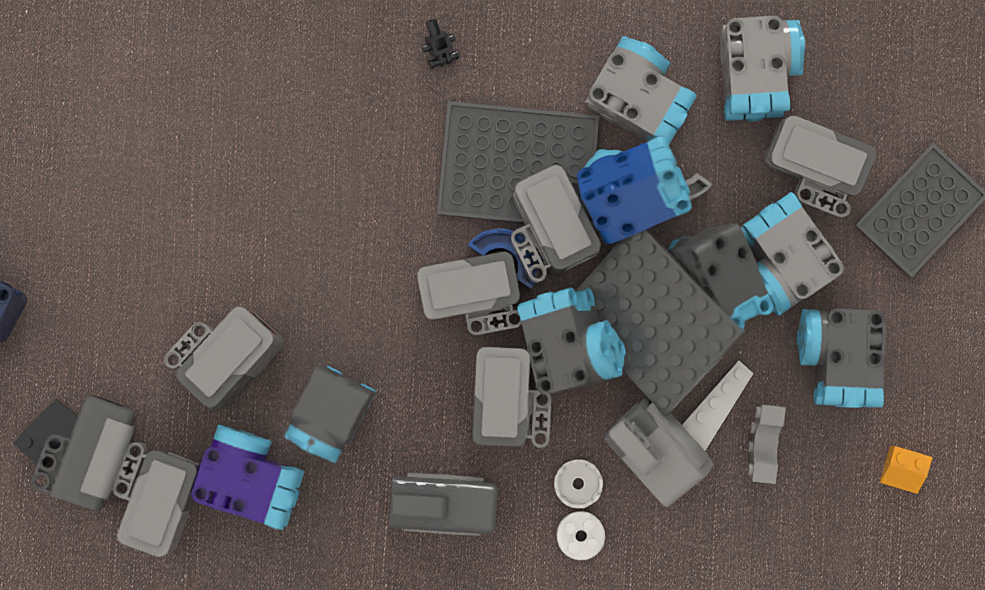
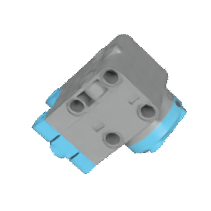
M778 16L733 18L727 25H722L720 59L723 75L725 120L745 119L746 121H760L764 118L783 117L784 111L790 110L787 76L803 75L805 38L800 21L782 20Z
M622 36L584 103L594 113L645 142L651 141L656 137H664L667 139L668 144H670L686 119L687 111L691 108L697 95L691 90L664 77L671 63L657 52L654 47L645 42Z
M792 192L763 209L741 227L752 253L758 260L759 273L773 302V312L777 316H780L803 299L821 289L841 275L844 270L843 264L833 248L825 240L801 206L798 198Z

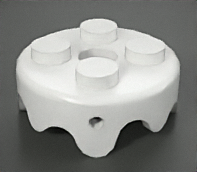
M568 461L559 468L555 475L554 488L556 494L569 507L585 508L596 502L602 492V476L596 466L588 461ZM581 478L584 485L581 489L573 487L574 479Z
M575 511L560 521L556 535L557 543L562 552L568 557L575 560H587L597 555L602 549L605 541V530L600 520L593 514ZM583 530L586 532L587 536L584 541L576 540L575 535L577 531Z

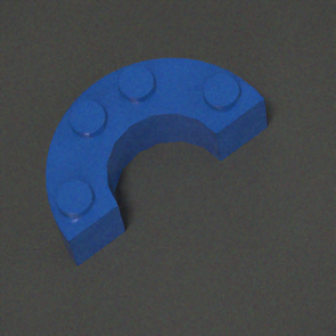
M502 228L487 230L478 234L469 242L468 248L480 256L487 255L495 250H504L510 253L518 264L517 282L531 291L534 283L528 279L510 242L514 231ZM520 234L514 237L518 244L525 242V238ZM525 252L524 259L528 258L531 263L528 268L537 264V262L533 264L531 261L533 255ZM538 269L532 271L534 278L537 277Z

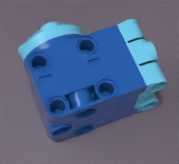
M656 137L624 152L600 149L596 151L585 167L578 171L577 179L582 200L593 219L594 226L598 229L606 244L627 238L663 221L687 213L691 209L692 204L688 185L683 178L681 169L676 166V160L666 138Z

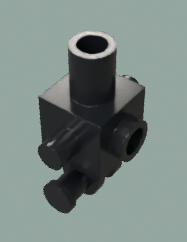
M437 19L427 21L426 25L429 35L424 37L426 44L422 45L421 48L424 53L429 51V54L436 58L428 60L429 68L442 67L444 63L450 64L452 60H458L460 57L457 50H454L452 53L448 52L453 50L451 43L455 41L454 35L448 36L446 31H440Z

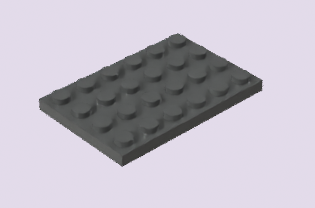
M932 143L854 226L909 278H912L985 200V190L940 148Z

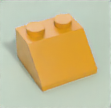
M890 446L879 483L918 494L928 475L932 457L897 446Z

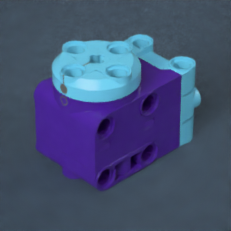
M218 424L211 447L204 453L192 490V498L194 501L216 510L229 512L283 530V527H287L292 508L296 505L300 492L297 488H300L305 471L267 460L272 441L246 431Z

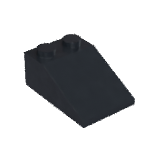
M55 399L22 432L13 444L38 464L48 437L52 434H60L70 438L77 416L59 400ZM52 438L50 446L52 448H59L61 442L57 438ZM51 457L43 458V464L46 467H50L54 462Z

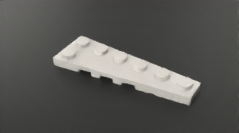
M740 361L736 362L682 424L704 451H706L753 375Z

